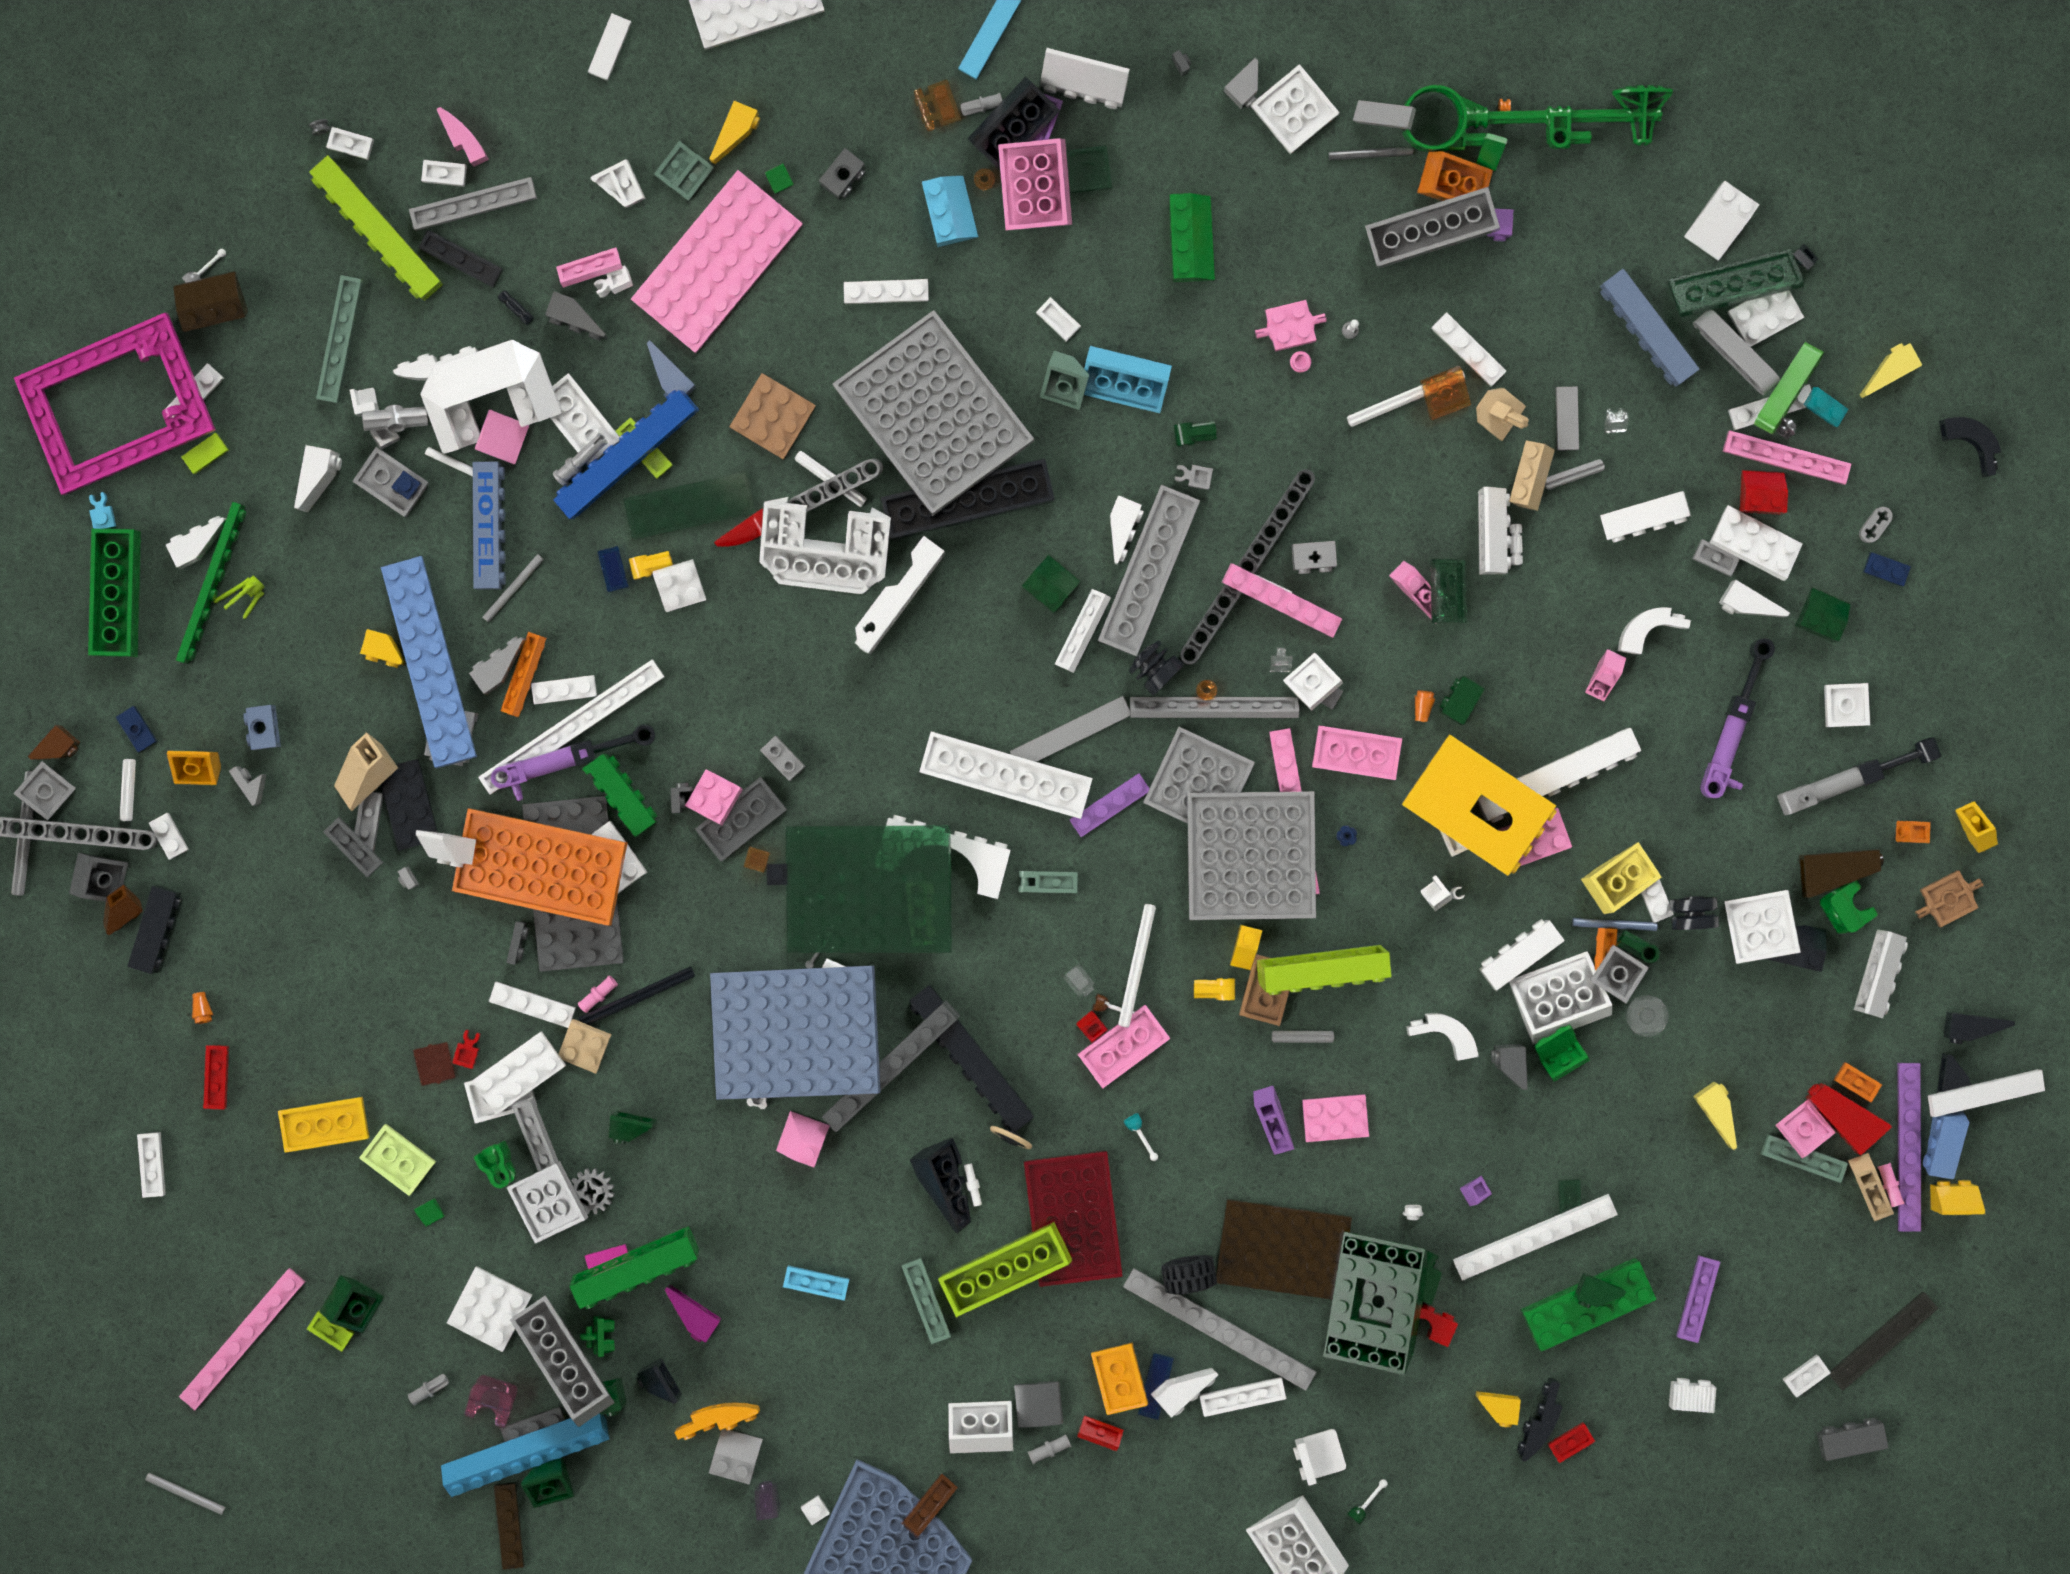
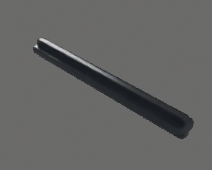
M692 967L681 970L579 1017L578 1021L591 1025L695 977Z

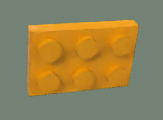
M1133 1343L1091 1353L1107 1415L1148 1405Z

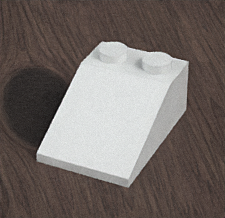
M1724 181L1717 188L1684 237L1719 261L1754 214L1759 204Z
M306 445L294 508L304 512H308L336 476L337 470L341 469L342 459L339 458L340 454L329 449Z

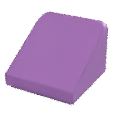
M1482 1176L1460 1188L1469 1206L1479 1204L1492 1194Z

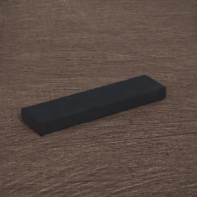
M427 230L418 249L492 288H494L503 271L502 268L429 230Z

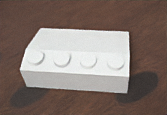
M1047 48L1040 87H1043V90L1048 93L1055 94L1056 91L1063 92L1064 96L1076 99V96L1084 98L1085 102L1096 104L1098 101L1105 103L1104 106L1107 108L1117 109V107H1122L1130 69Z
M1588 951L1509 981L1533 1044L1538 1043L1544 1037L1551 1036L1560 1027L1571 1025L1575 1029L1612 1015V1004L1606 991L1590 981L1596 970Z
M1303 1495L1284 1504L1246 1529L1274 1574H1344L1349 1566Z

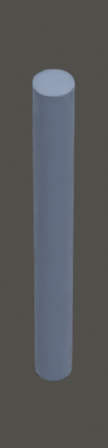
M1573 918L1572 926L1648 931H1657L1658 927L1657 923L1584 918Z

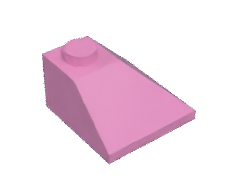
M790 1111L776 1151L795 1161L815 1167L830 1125Z

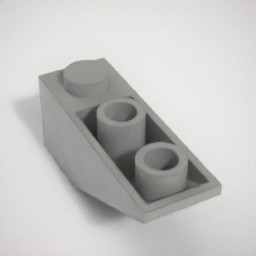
M517 636L506 643L508 646L502 651L500 648L489 655L491 657L486 662L480 661L472 667L473 671L469 674L483 694H489L505 682L524 645L525 638L520 637L518 639Z

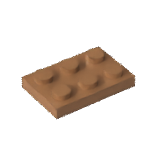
M1256 954L1239 1015L1280 1026L1289 990L1281 991L1282 993L1278 995H1269V993H1266L1261 988L1258 982L1257 960L1269 959V957Z

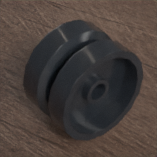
M1687 896L1670 900L1672 912L1684 913V915L1675 916L1671 919L1672 930L1719 927V916L1716 914H1705V911H1714L1718 908L1717 897Z

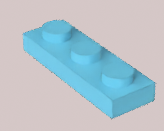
M788 1265L783 1287L845 1301L849 1279Z

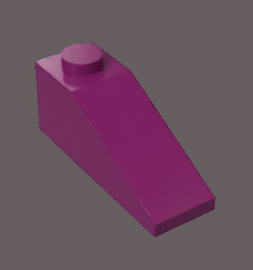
M669 1284L665 1292L686 1329L692 1333L690 1336L698 1342L704 1341L706 1343L721 1318Z

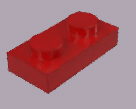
M1084 1416L1077 1437L1117 1451L1124 1430Z
M1584 1422L1547 1444L1557 1461L1561 1463L1594 1443L1595 1440Z

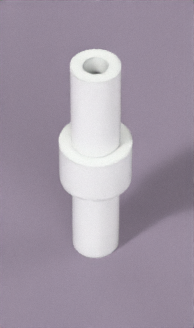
M972 1163L964 1165L968 1180L966 1185L971 1193L973 1205H982L978 1190L980 1185L978 1179L975 1178Z

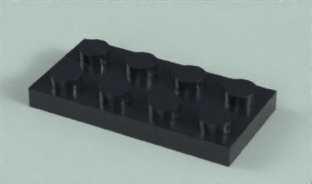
M419 759L396 764L398 768L381 783L398 851L422 845L416 836V830L438 833Z

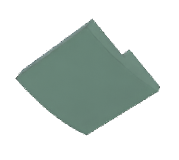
M678 141L653 175L689 201L714 167L698 154H695L681 141Z

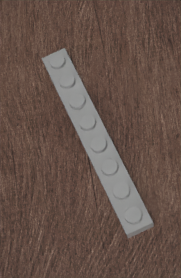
M1130 697V718H1299L1298 697Z

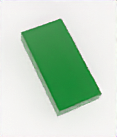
M1487 133L1475 164L1495 171L1506 146L1507 138Z

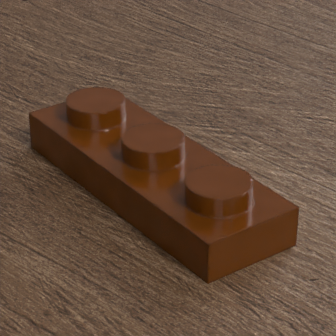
M940 1474L901 1524L918 1537L958 1487L946 1476Z

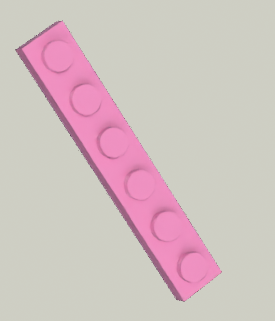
M1728 431L1723 448L1725 453L1843 485L1847 482L1851 463L1733 431Z
M1230 564L1222 580V583L1332 638L1341 623L1342 618L1234 564Z

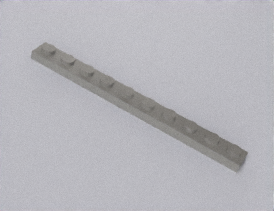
M1135 1268L1132 1269L1123 1285L1127 1290L1304 1390H1307L1316 1374L1315 1370L1180 1294L1166 1293L1163 1284Z

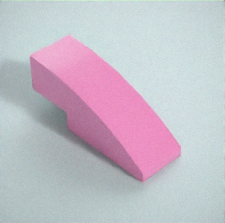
M441 107L437 108V112L454 148L457 151L464 149L470 163L474 167L488 161L489 159L484 149L462 122Z

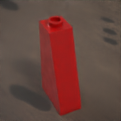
M1814 1084L1808 1090L1807 1100L1809 1099L1826 1121L1859 1155H1862L1892 1128L1886 1121L1825 1084Z

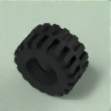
M1208 1255L1177 1258L1161 1266L1165 1292L1178 1295L1199 1292L1217 1284L1213 1257Z

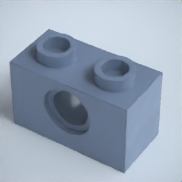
M266 705L246 708L244 722L246 726L248 725L249 734L246 735L248 746H251V750L281 747L276 706ZM260 722H263L266 727L262 734L257 730Z

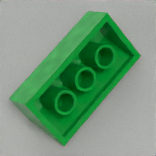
M1193 193L1170 194L1169 216L1173 282L1215 280L1211 196Z

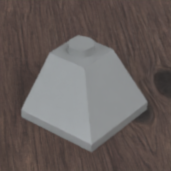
M1612 945L1590 981L1624 1003H1627L1649 967Z

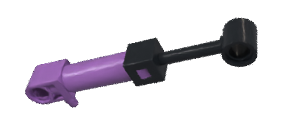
M1769 639L1755 640L1750 646V654L1754 661L1741 696H1732L1726 713L1727 719L1712 761L1708 763L1701 783V793L1707 798L1721 797L1726 790V786L1739 790L1743 787L1742 783L1730 779L1732 772L1730 768L1746 723L1750 722L1756 702L1749 700L1762 661L1769 659L1775 653L1774 643ZM1760 644L1766 646V653L1764 655L1758 652ZM1711 782L1717 785V790L1714 794L1710 793L1708 789Z
M644 723L638 725L633 734L600 744L592 745L591 739L539 756L504 764L493 770L491 782L497 788L512 786L516 800L519 801L523 799L520 783L572 766L577 767L590 763L596 759V753L632 742L647 746L654 741L655 731L651 725ZM640 730H649L651 733L650 738L647 740L640 739L638 736ZM498 772H505L508 780L499 782L496 779Z

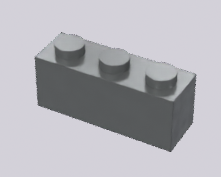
M1867 1418L1863 1420L1864 1423L1860 1424L1847 1422L1840 1428H1835L1834 1426L1822 1428V1431L1817 1432L1822 1458L1829 1461L1889 1449L1884 1424L1876 1420V1418Z

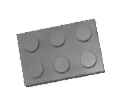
M375 447L352 481L404 517L408 516L429 485L428 481L377 447ZM403 470L422 483L410 501L391 488Z

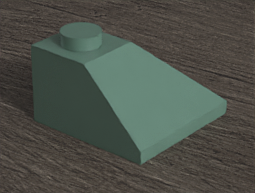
M1053 351L1047 367L1040 398L1080 410L1089 374L1073 356Z

